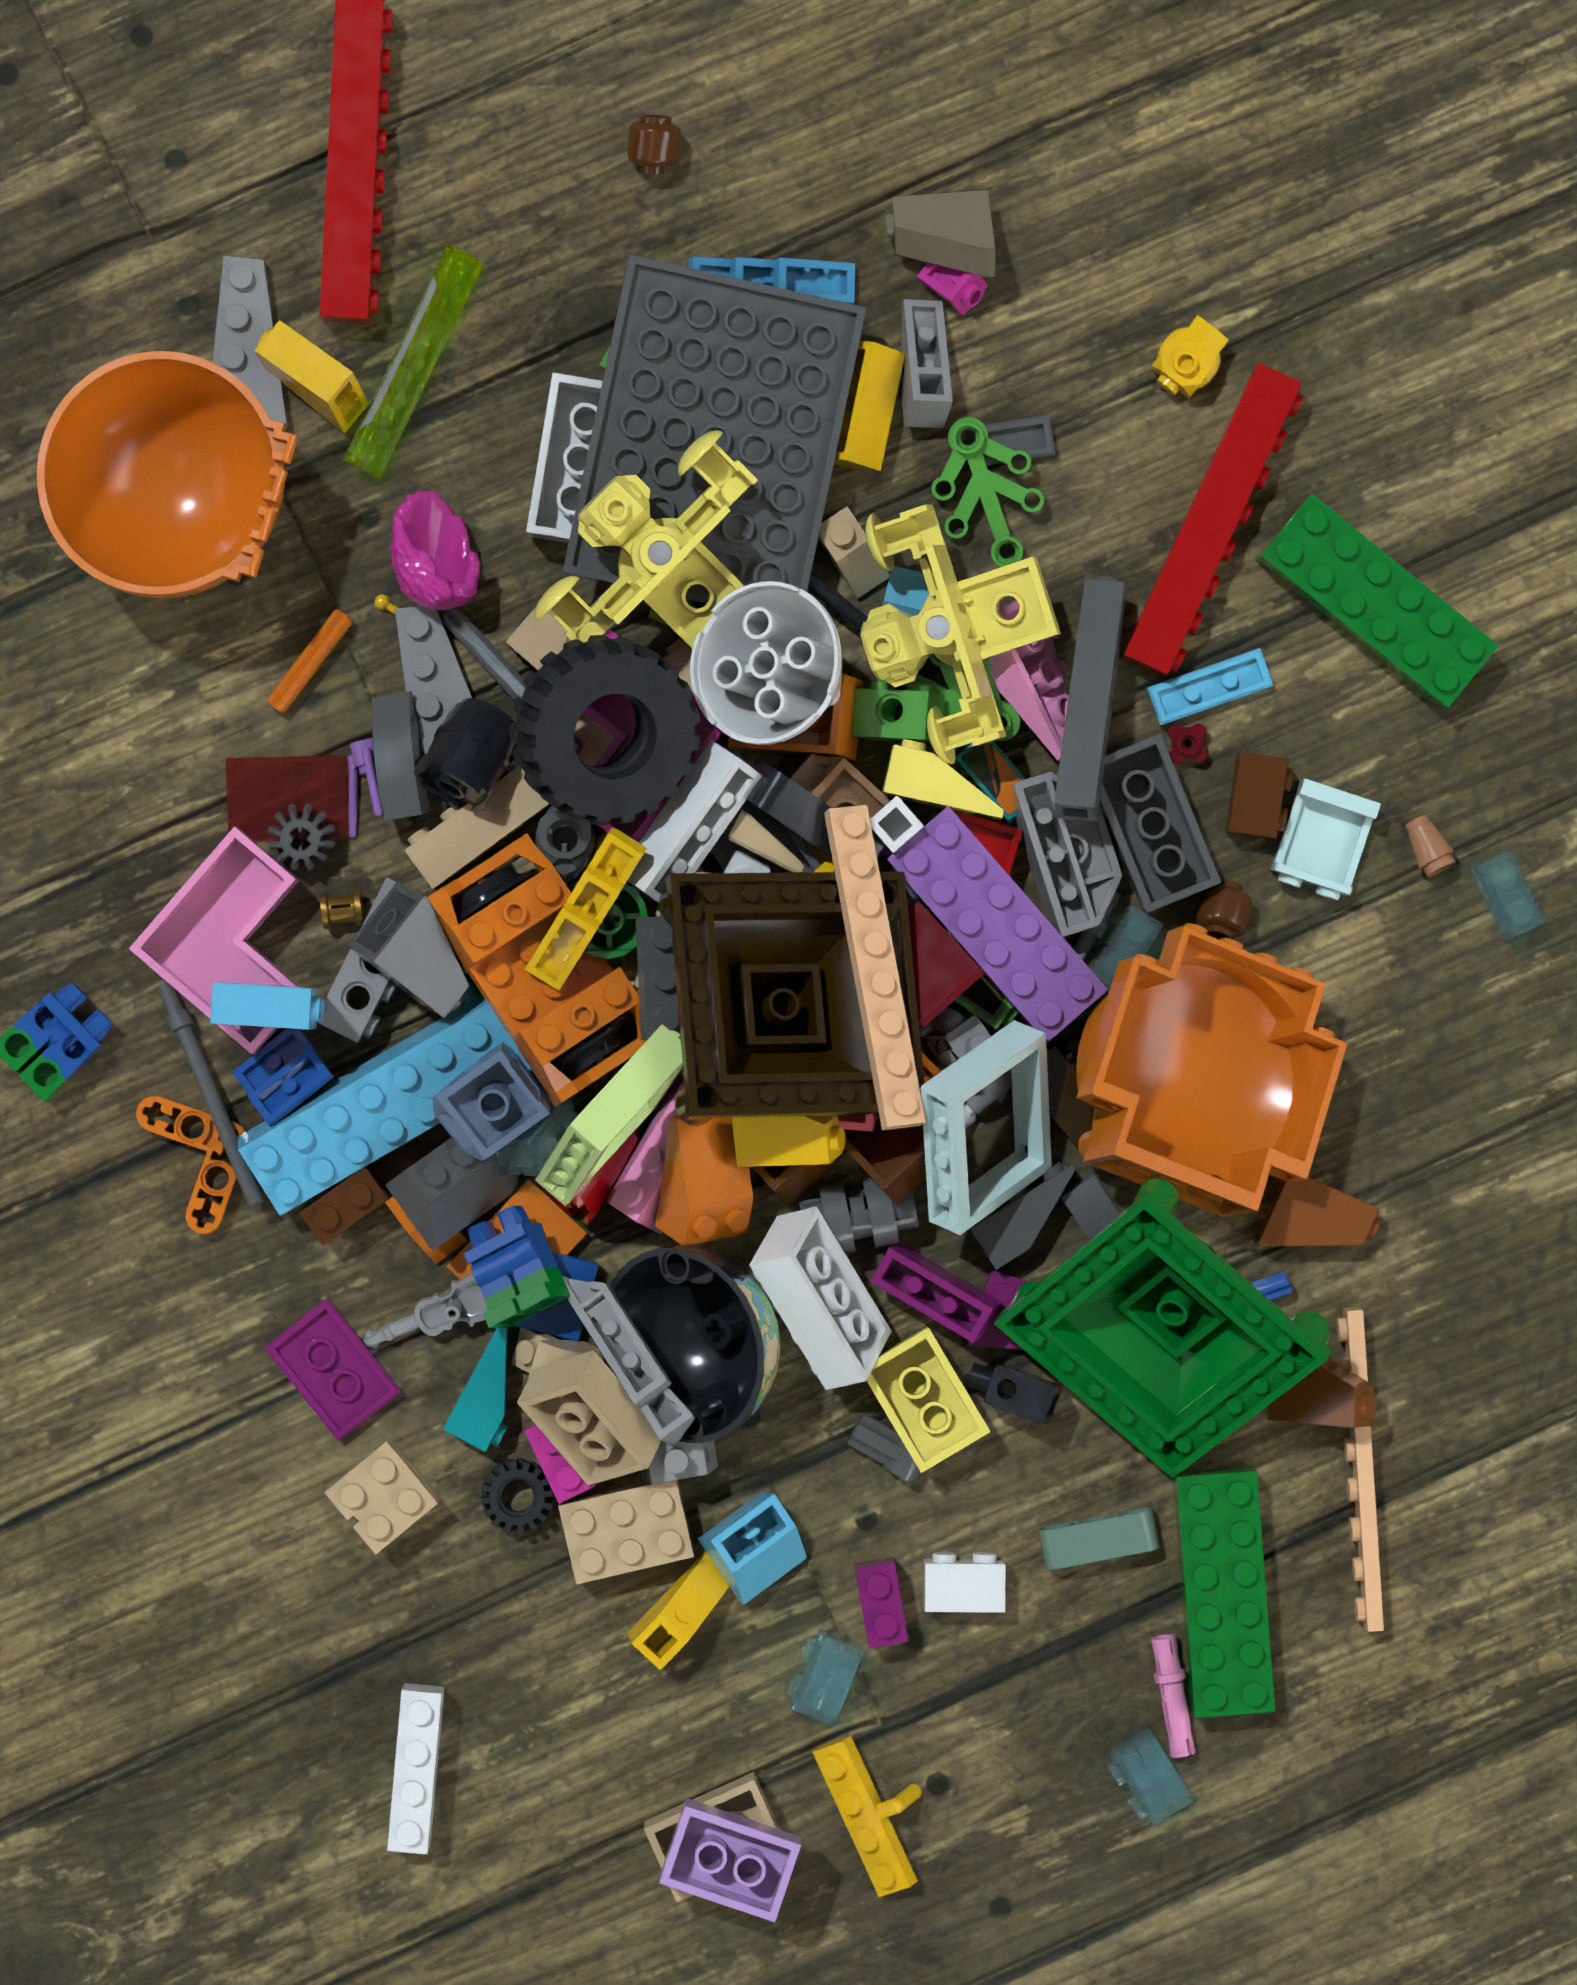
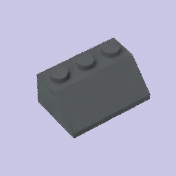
M450 1138L386 1184L388 1190L432 1251L519 1189L514 1143L512 1141L487 1159L481 1161L463 1152L454 1139Z

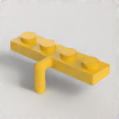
M851 1736L819 1746L812 1753L878 1896L882 1897L914 1885L918 1880L889 1817L901 1813L920 1798L922 1794L921 1788L917 1784H910L893 1799L881 1802Z

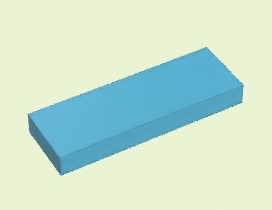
M1261 648L1147 687L1146 689L1159 726L1274 685Z

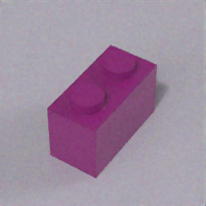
M887 1557L854 1563L868 1647L874 1648L908 1642L894 1558Z

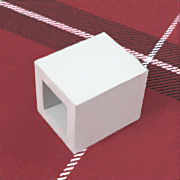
M896 796L870 819L873 831L893 853L924 827V824L899 796Z

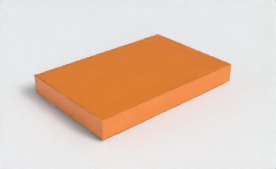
M530 1178L489 1220L492 1221L496 1233L499 1235L504 1230L497 1214L510 1206H523L530 1223L542 1224L545 1231L543 1236L547 1240L551 1251L566 1255L587 1234L575 1220ZM470 1242L446 1266L459 1279L472 1273V1264H468L464 1256L465 1252L472 1249Z

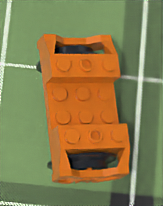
M526 833L477 867L426 897V899L430 901L452 950L536 1075L534 1077L535 1080L540 1081L549 1095V1100L556 1107L632 1057L647 1040H641L638 993L622 969L618 967L613 971L605 958L592 956L584 950L559 991L524 970L571 894L552 863ZM518 856L532 862L536 869L518 873L514 865L511 864L496 873L497 870ZM628 1010L631 1011L636 1019L637 1039L616 1053L613 1049L628 1040L623 1029L633 1018L631 1014L594 1038H589L590 1035ZM570 1049L572 1051L553 1065L550 1063V1061Z

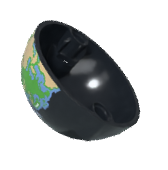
M704 1242L658 1248L644 1252L630 1260L616 1274L609 1286L672 1384L668 1387L695 1416L694 1421L679 1442L705 1443L720 1439L741 1426L756 1412L771 1389L776 1377L780 1359V1333L778 1321L770 1300L758 1282L742 1266L730 1258L710 1250ZM603 1356L604 1363H605V1364L609 1367V1369L614 1373V1371L612 1370V1368H611L610 1365L608 1364L607 1360H606L605 1357Z

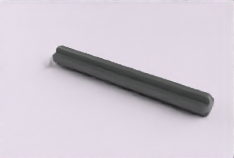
M458 607L445 612L441 620L453 635L513 700H515L516 696L522 697L527 687L522 683L524 678ZM574 734V746L578 754L583 748V743Z

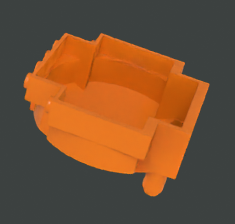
M1186 923L1184 926L1168 931L1159 960L1147 955L1135 954L1133 957L1118 961L1111 987L1103 994L1087 1019L1077 1055L1078 1094L1076 1098L1095 1109L1092 1130L1086 1131L1081 1135L1078 1149L1084 1158V1163L1140 1185L1149 1179L1158 1178L1166 1180L1178 1191L1179 1200L1226 1218L1258 1212L1269 1175L1289 1183L1308 1179L1348 1043L1336 1039L1333 1031L1314 1026L1326 984L1313 979L1314 974L1299 967L1286 968L1279 965V960L1272 955L1266 953L1252 954L1243 950V944L1228 938L1218 940L1207 935L1208 930L1204 927Z

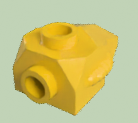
M1197 315L1189 327L1176 329L1167 336L1161 344L1157 359L1150 369L1159 375L1156 381L1172 395H1176L1179 391L1189 399L1196 389L1207 385L1216 375L1221 364L1220 351L1229 339Z

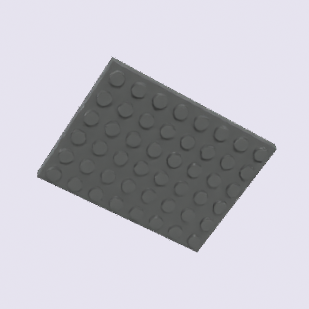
M629 255L562 573L613 584L619 578L618 559L621 548L619 546L591 547L578 534V514L615 476L637 475L650 488V517L652 519L678 518L710 486L692 467L680 476L678 474L680 459L688 447L699 437L710 431L719 430L723 434L715 443L733 461L739 460L758 481L754 485H750L729 507L731 511L700 542L744 586L758 582L774 581L790 584L807 592L867 307ZM695 584L688 588L685 597L687 601L706 604L708 593L702 585Z

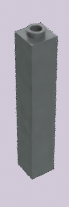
M1099 576L1095 579H1085L1054 800L1057 818L1097 822L1127 602L1125 582H1119L1117 579L1109 576Z

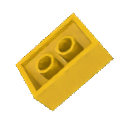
M859 341L834 465L853 469L881 471L905 353L875 342Z

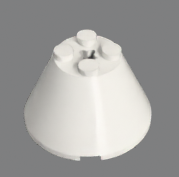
M774 581L758 582L741 587L724 597L711 610L714 612L708 620L702 633L698 631L690 660V677L696 702L712 725H715L723 733L735 740L755 745H770L789 740L809 728L829 706L834 705L840 698L842 655L836 626L825 607L811 594L798 587Z

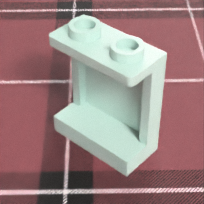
M1305 778L1300 780L1270 871L1279 874L1277 880L1279 882L1300 888L1302 882L1317 886L1316 894L1338 901L1340 894L1344 896L1351 895L1353 889L1351 884L1372 821L1376 819L1381 803Z

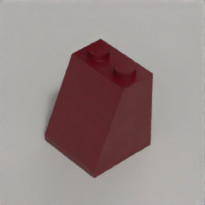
M918 901L912 907L908 902L907 904L918 1020L920 1027L924 1028L985 972Z

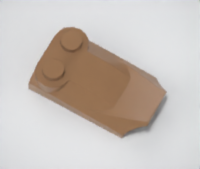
M812 753L790 776L792 781L831 808L867 805L870 819L890 802L880 790L842 756L827 757ZM872 829L873 837L885 844ZM886 862L879 870V872H894Z

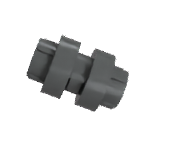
M871 1176L862 1177L864 1189L844 1192L842 1181L818 1185L820 1198L800 1201L799 1204L800 1210L817 1206L844 1253L848 1254L856 1252L854 1243L856 1239L873 1236L875 1248L899 1244L898 1231L919 1227L913 1193L911 1192L897 1205Z

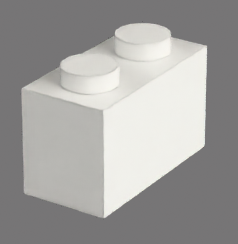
M935 1552L932 1554V1559H924L923 1607L925 1612L1005 1613L1006 1564L1003 1559H997L996 1553L978 1552L973 1553V1559H956V1553Z

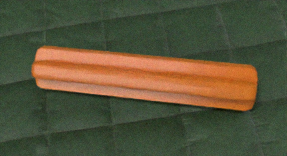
M338 609L333 611L268 697L267 702L270 706L280 713L288 710L352 625L353 621L349 616Z

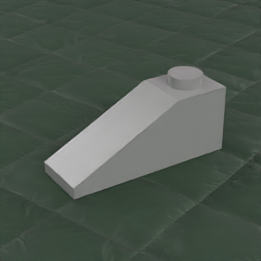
M903 299L901 352L905 353L901 372V400L904 427L944 428L953 398L943 301Z

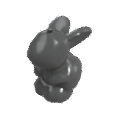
M550 804L545 815L539 821L535 845L552 863L562 880L570 882L577 876L581 878L591 862L595 848V831L592 823L585 819L576 820Z

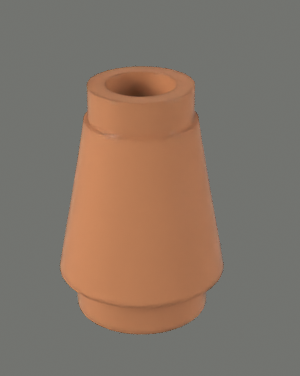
M1427 815L1420 816L1405 825L1409 832L1408 835L1419 870H1424L1427 877L1439 874L1456 863L1452 856L1455 851Z

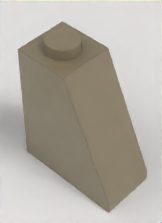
M988 190L892 197V214H885L886 238H894L896 255L985 277H995V242Z

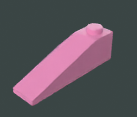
M1014 600L1000 607L999 612L1001 616L1007 620L1014 619L1019 613L1018 601ZM1059 635L987 659L992 666L991 676L996 688L1053 756L1059 760L1069 695L1066 693L1062 677L1068 673L1064 660L1058 661L1053 641L1059 638Z

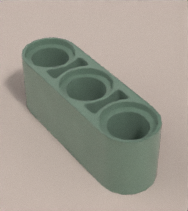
M1151 1507L1059 1523L1039 1529L1047 1570L1129 1556L1160 1548L1153 1509Z

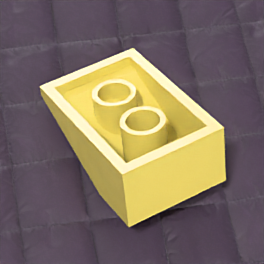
M903 739L901 746L894 744L891 748L882 793L885 796L891 798L899 796L905 801L941 809L949 806L952 810L996 821L1002 819L1004 810L937 755L925 751L927 744Z
M926 1326L879 1355L866 1381L921 1473L990 1433L988 1426L929 1327Z

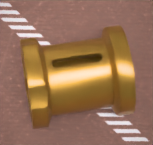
M354 890L351 895L331 897L327 893L320 894L321 917L324 929H330L332 924L356 922L358 926L363 925L364 906L361 890Z

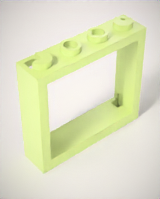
M662 1024L568 1126L535 1180L565 1207L652 1113L682 1069L681 1040L679 1039L680 1034L678 1032L669 1030Z

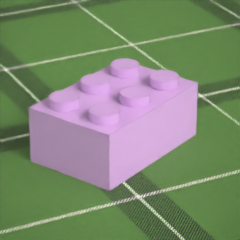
M686 1798L660 1872L659 1883L775 1922L801 1848V1836Z

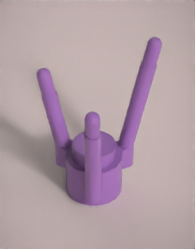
M373 738L351 743L352 755L346 757L349 768L348 822L350 838L356 837L358 769L361 776H367L374 814L376 816L382 815L375 774Z

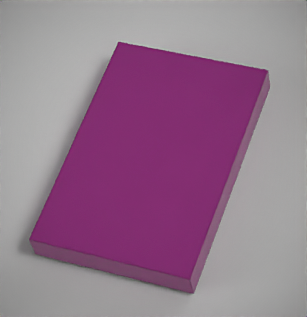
M328 1297L264 1347L338 1442L402 1392Z

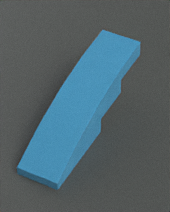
M691 257L688 259V268L844 303H854L855 263L792 258L770 260L735 257L733 259Z

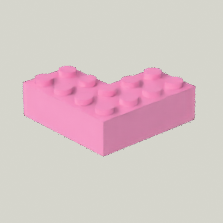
M234 826L129 949L209 1018H211L213 982L301 987L248 941L300 880L281 863H278L273 856L244 831ZM217 1024L250 1054H256L278 1029L275 1027Z

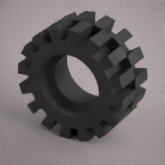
M518 1458L517 1460L509 1459L495 1466L488 1474L481 1490V1505L484 1507L486 1517L492 1520L494 1526H499L509 1533L511 1531L524 1533L526 1530L537 1528L547 1518L554 1501V1493L543 1470L534 1461H525L523 1458ZM514 1480L526 1482L533 1491L531 1505L522 1511L509 1509L502 1499L503 1488Z

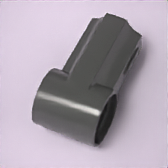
M863 1413L854 1427L847 1444L881 1462L886 1470L914 1484L920 1470L898 1433L886 1424Z

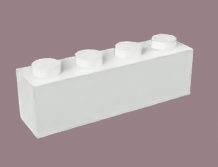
M711 740L693 765L688 777L685 776L678 786L679 790L669 799L639 843L647 847L628 881L659 902L661 894L667 889L666 877L670 873L696 872L762 775L740 758Z
M405 1683L401 1690L387 1851L428 1854L431 1844L445 1687Z

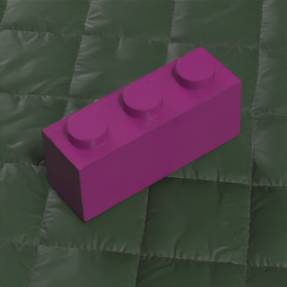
M901 1242L888 1248L870 1281L972 1343L984 1337L1002 1305L1001 1301Z

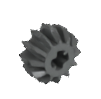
M295 803L290 804L288 810L291 819L283 812L278 811L275 814V818L283 827L277 825H270L267 832L269 834L280 837L269 842V849L275 850L281 847L283 849L276 861L282 863L289 855L293 858L290 866L291 870L294 871L298 869L300 859H304L308 870H313L315 862L312 855L319 861L326 862L328 855L321 847L334 848L336 843L331 838L323 837V835L330 834L335 830L334 824L320 825V822L327 815L324 810L320 811L315 818L311 817L313 809L311 803H306L303 815L299 814ZM298 828L299 832L303 828L307 829L310 832L307 839L311 844L305 846V843L302 842L300 846L293 841L296 836L293 829Z

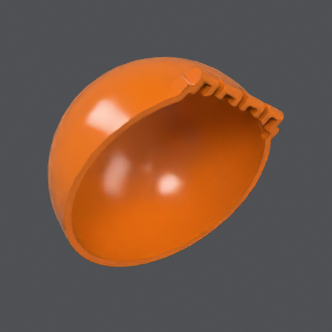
M151 351L128 355L109 362L88 374L69 391L55 409L45 429L38 453L36 472L40 506L50 532L59 546L72 561L96 580L116 590L145 598L168 599L195 595L212 589L227 580L240 582L241 575L251 578L257 577L264 554L262 547L267 543L273 531L283 501L285 480L288 474L285 471L284 464H291L299 437L285 432L287 426L284 423L271 420L260 401L244 383L226 369L211 361L190 354L170 351Z

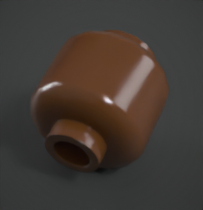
M644 114L639 116V121L629 126L627 156L632 163L641 165V173L664 174L665 167L673 166L679 161L681 130L676 124L671 123L672 117Z
M1221 880L1219 885L1212 886L1203 891L1196 915V922L1199 926L1208 930L1207 935L1218 940L1221 938L1234 940V937H1240L1246 932L1253 903L1251 897L1242 891L1243 886L1230 880Z

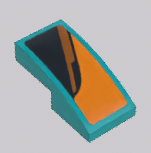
M994 741L978 746L970 744L955 759L983 793L1004 810V818L1009 823L1013 822L1016 819L1012 784L1025 780L1024 776Z

